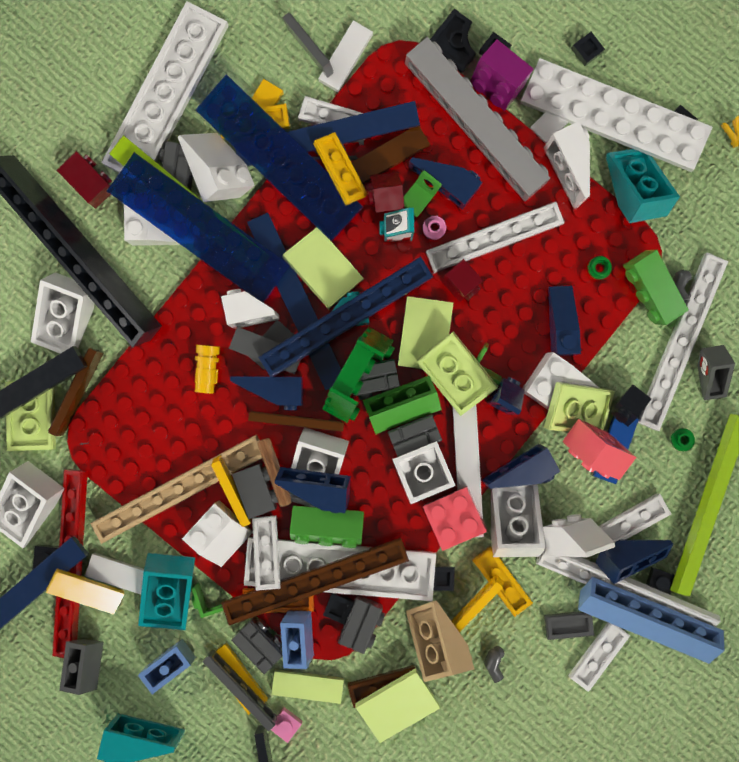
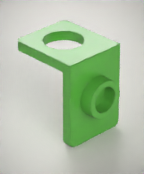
M424 170L403 197L404 208H414V216L418 217L442 184ZM424 179L430 181L434 188L429 187L424 182Z
M486 342L476 358L479 363L488 349L489 344ZM482 366L493 381L500 385L502 377Z
M199 582L191 587L193 592L192 603L194 608L198 609L201 618L224 611L222 604L207 608Z

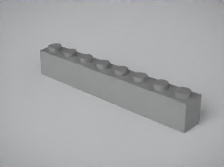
M426 37L406 54V66L524 201H527L549 181V172L546 167L534 160L531 150L521 145L517 134L512 129H507L503 124L502 117L487 106L488 103L485 97L473 90L470 80L460 75L455 63L451 59H446L442 54L441 47L435 41L432 42Z

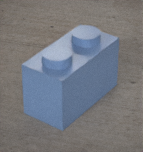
M288 610L280 623L283 668L307 669L314 656L311 611Z
M181 639L149 663L138 676L150 693L154 694L191 666L196 656L185 641Z

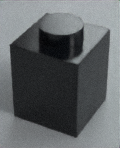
M632 384L609 413L628 427L638 418L652 398Z

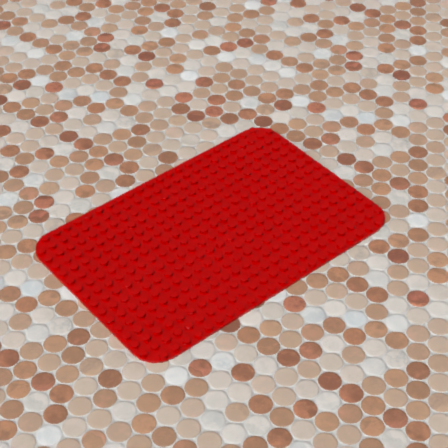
M398 40L380 46L366 58L330 103L361 113H367L415 101L420 128L429 141L430 146L412 157L462 167L467 171L472 170L479 175L480 181L483 182L480 189L462 210L437 191L418 217L414 216V235L412 241L384 242V235H380L379 221H384L385 213L397 210L376 212L375 206L369 203L368 194L360 200L345 205L322 160H305L304 157L319 156V154H315L312 151L284 158L230 224L257 245L247 222L269 213L286 252L316 227H319L364 278L350 292L360 291L362 293L417 258L421 257L433 275L432 279L370 316L369 325L355 326L329 342L341 369L344 367L359 337L363 335L368 327H371L394 340L391 345L395 347L389 359L384 358L383 361L394 359L400 386L428 376L423 369L398 366L407 296L452 302L453 310L449 334L454 331L475 358H477L485 342L488 343V349L480 364L502 378L507 379L511 377L521 383L519 387L523 388L545 354L551 352L548 287L572 286L580 328L581 354L560 357L582 373L638 304L637 290L633 283L627 279L625 275L626 270L623 265L645 250H657L662 258V250L657 234L645 220L629 223L618 207L616 197L591 177L590 196L578 208L574 209L544 150L546 144L508 110L504 111L500 107L495 106L487 96L472 87L477 94L485 97L488 103L487 106L502 117L503 124L507 129H512L517 134L521 145L531 150L534 160L538 164L544 165L549 172V181L527 201H524L406 66V54L419 43ZM409 129L367 138L364 140V145H359V142L342 145L345 146L348 156L360 158ZM412 157L382 173L398 172L403 187V197L419 177V175L408 168ZM424 180V182H425L429 187L434 188L433 186H431L428 182H426V181ZM365 183L363 185L367 191V183ZM557 202L564 220L563 225L466 261L483 280L479 284L481 290L469 301L464 298L459 302L442 283L445 275L455 266L437 273L433 272L426 254L427 250ZM431 216L442 218L446 224L445 234L436 240L429 239L423 232V224ZM432 224L430 228L433 231H437L439 226ZM215 242L155 314L154 317L162 325L159 331L148 342L135 347L130 345L77 409L68 429L67 444L71 458L80 470L88 471V478L122 506L255 435H258L260 440L269 438L280 467L291 468L297 444L304 427L248 421L249 412L251 411L342 421L323 410L330 389L325 390L309 355L301 359L296 374L283 370L274 376L303 377V406H297V410H283V405H276L230 381V376H270L266 370L262 369L249 356L229 349L236 329L228 326L221 296L227 295V291L241 289V292H247L275 310L280 317L278 321L294 335L298 333L266 263L255 275ZM597 256L606 257L612 265L610 275L601 280L594 279L588 272L589 262ZM600 264L596 265V270L602 272V266ZM299 277L318 320L332 312L338 302L328 309ZM275 321L247 326L242 329L263 336ZM196 345L220 347L219 355H217L219 362H216L218 379L217 384H214V393L195 392V372L197 368L195 356H198ZM435 384L434 387L437 391L442 410L431 414L442 438V441L437 443L456 486L413 504L409 503L393 459L397 458V454L387 432L389 430L375 434L363 402L365 399L359 400L358 396H353L352 394L351 398L359 402L357 407L360 408V411L354 421L351 419L348 423L343 421V432L309 428L349 441L339 475L351 476L347 510L364 511L361 546L375 547L401 537L405 550L437 552L440 549L439 542L423 506L456 491L457 480L453 407ZM373 392L372 395L376 396L378 394H381L382 392ZM491 394L476 404L481 479L512 460L547 416L548 410L525 394L522 410L519 415L505 414L488 404L487 401ZM263 458L246 466L245 468L239 471L258 465L260 463H262L263 467H265ZM269 480V484H270V486H271V489H273L272 483H271V481ZM219 481L143 521L147 527L184 557H194V565L232 597L243 594V588H256V586H244L248 538L222 567L200 556L182 539L217 501L220 500L234 513ZM481 481V495H483L488 487ZM292 502L281 507L277 503L278 507L275 510L256 516H277L278 539L291 540L290 526L293 506H308ZM251 518V523L247 526L253 531V523ZM322 592L314 595V611L311 612L313 659L332 661L348 656L354 651L352 648L338 643L344 624L323 616L332 593ZM337 593L351 600H354L356 595ZM364 596L382 604V612L385 615L399 599ZM287 612L263 613L257 616L263 619L272 630L281 636L280 623Z

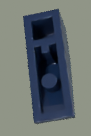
M413 157L409 161L408 168L419 176L424 170L442 184L438 191L462 210L483 183L480 181L478 174L472 170L467 171L462 167ZM424 179V180H425L426 182H428L431 186H433L430 181Z
M548 287L551 352L558 356L581 354L580 328L573 287Z
M230 376L231 382L276 405H283V410H297V406H303V377Z
M511 377L507 379L502 378L500 385L493 391L487 403L505 414L519 415L522 410L525 390L519 387L521 384L519 381Z
M538 444L487 475L481 481L490 489L535 485L553 480L554 475L558 474L560 470L549 449Z
M280 467L275 478L276 485L320 510L332 513H346L350 497L351 476Z
M618 540L615 542L614 548L599 553L596 564L615 584L667 558L674 543L671 540Z

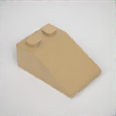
M432 601L406 611L424 682L474 670L468 644L437 601Z

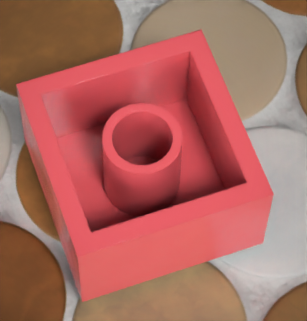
M581 419L576 421L562 441L569 448L568 452L572 456L583 461L581 465L590 472L596 470L607 479L611 476L620 480L637 458L609 432Z
M468 486L423 506L442 551L487 532L486 525Z

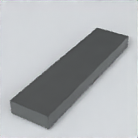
M212 649L204 658L203 663L269 732L275 726L277 715L223 658Z

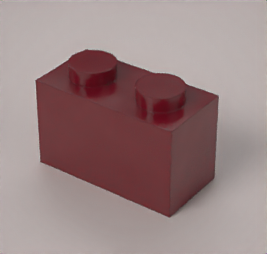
M76 151L56 171L88 204L96 209L115 191L110 185L112 180L105 172L101 171L99 173L94 168L97 164L87 154L83 157Z
M398 172L370 175L371 183H367L369 203L375 206L376 212L405 209L403 187Z
M463 259L445 275L442 283L461 302L464 298L469 301L481 290L479 284L483 280Z

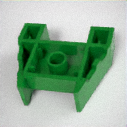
M368 327L357 340L353 351L335 383L330 388L323 410L346 423L350 419L354 421L360 408L357 407L359 402L352 399L351 396L352 394L357 396L364 384V382L360 381L364 373L369 375L376 363L373 358L380 362L384 358H390L395 347L391 346L394 340Z

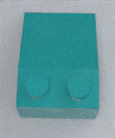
M635 149L607 153L606 160L618 207L628 222L633 223L668 216L680 196L653 157Z
M147 554L143 572L138 626L186 630L195 564L194 557Z
M118 713L103 731L97 759L104 762H135L174 753L185 733V729Z

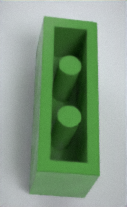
M645 250L623 265L626 270L625 275L637 290L636 296L640 302L644 303L647 309V316L651 322L658 325H667L689 311L657 250Z
M430 376L363 400L375 434L442 410L437 391Z
M293 506L290 538L298 544H308L311 541L318 542L321 546H332L335 543L342 544L345 548H356V545L361 546L364 511L346 510V513H332L315 507Z

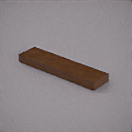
M420 126L413 127L353 161L352 165L362 184H365L371 180L370 175L386 172L429 147L430 143Z
M92 348L87 350L83 359L88 367L76 373L48 433L54 436H64L104 354L103 352Z
M256 411L249 412L248 421L344 431L343 421Z

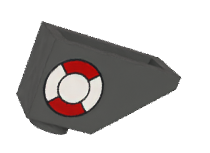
M724 345L701 348L697 367L703 399L711 400L727 397L735 367L734 360Z

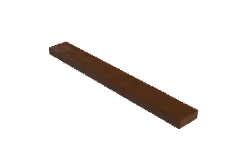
M400 537L280 580L281 589L259 591L255 589L224 600L221 604L230 626L408 562L409 559Z

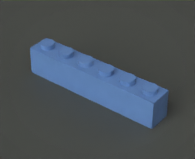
M591 577L580 590L578 610L708 664L725 651L724 630L594 577Z

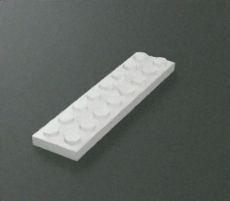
M186 1L102 161L103 165L145 186V183L109 153L124 135L155 162L159 160L160 150L165 148V142H168L229 26L227 21Z
M539 58L520 103L540 112L552 114L568 121L570 124L579 121L581 126H584L587 131L689 172L695 169L713 128Z
M248 537L244 586H256L253 537ZM278 539L280 580L372 547L356 546V548H345L342 544L321 546L318 542L298 544L294 542L295 540ZM406 550L408 562L325 592L433 601L436 552Z

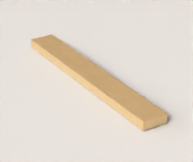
M255 435L214 458L221 455L230 474H233L262 458L258 447L260 439L258 435ZM214 458L90 523L100 543L102 544L217 483L219 480L211 466Z

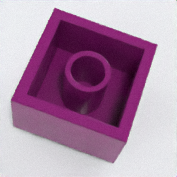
M497 39L479 59L470 82L476 91L483 93L495 106L505 111L520 94L534 68Z

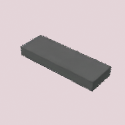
M288 12L282 17L287 29L327 78L330 77L334 71L330 61L292 14Z
M237 327L229 349L260 361L259 356L280 343ZM300 361L291 365L285 371L296 374Z

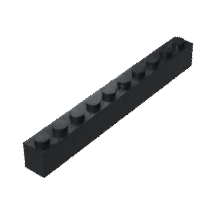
M14 155L0 156V195L132 347L150 341L162 325Z

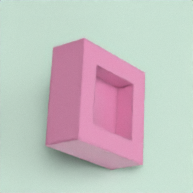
M284 707L278 714L275 726L271 731L288 743L302 725V720Z

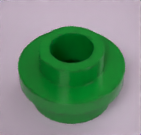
M604 256L594 257L588 264V272L594 279H604L610 275L612 270L611 262ZM597 264L602 266V272L596 270Z
M680 428L672 433L671 444L676 450L684 452L694 446L695 437L690 430ZM682 436L687 438L685 444H682L680 441Z

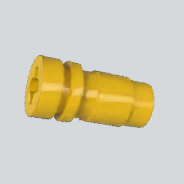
M196 345L198 356H195L197 361L195 392L214 393V384H217L218 379L216 362H219L217 355H219L220 347Z

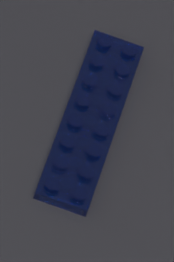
M227 74L196 108V111L331 241L364 208L358 201L345 205L329 173Z
M135 152L107 189V192L263 303L290 268L287 262Z

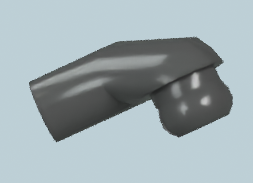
M680 270L675 273L673 281L686 303L690 298L684 288L686 283L691 280L692 275L688 270Z
M499 646L490 649L484 661V665L494 683L500 682L504 678L498 666L505 653Z

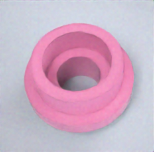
M431 216L425 220L423 232L426 237L436 240L445 234L446 224L442 218ZM432 224H437L439 226V229L437 231L431 230L430 226Z

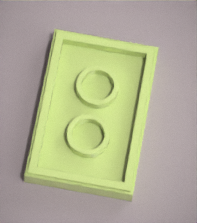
M316 227L282 256L328 309L364 279L319 227Z
M407 296L398 366L422 369L416 361L449 335L453 310L452 302Z
M454 331L416 361L424 372L430 376L432 382L460 416L498 388V385Z
M5 382V387L13 382ZM55 387L6 416L7 451L56 449V436L48 433L55 418Z
M556 382L544 428L569 432L576 421L581 419L604 430L615 391L606 388Z
M416 668L355 703L357 711L380 743L440 709L438 701Z

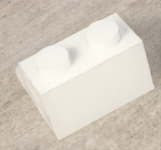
M241 289L227 291V295L221 296L227 325L234 329L280 319L279 314L247 292H241Z
M437 441L393 459L410 504L456 486Z
M219 500L211 506L182 539L200 556L222 567L253 531L248 526L242 527L236 515Z
M580 514L568 515L567 520H552L551 525L543 527L546 552L549 556L589 557L615 547V542L591 518H581Z

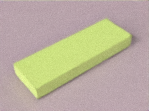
M275 669L271 695L341 704L344 678Z

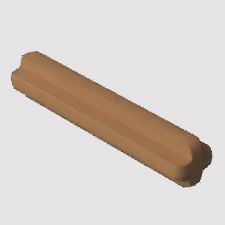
M269 438L260 440L258 447L279 506L289 505L292 503L290 493L275 484V478L280 465L271 440Z

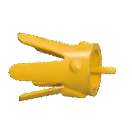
M739 116L732 121L735 133L727 123H722L721 125L731 139L733 148L739 146Z

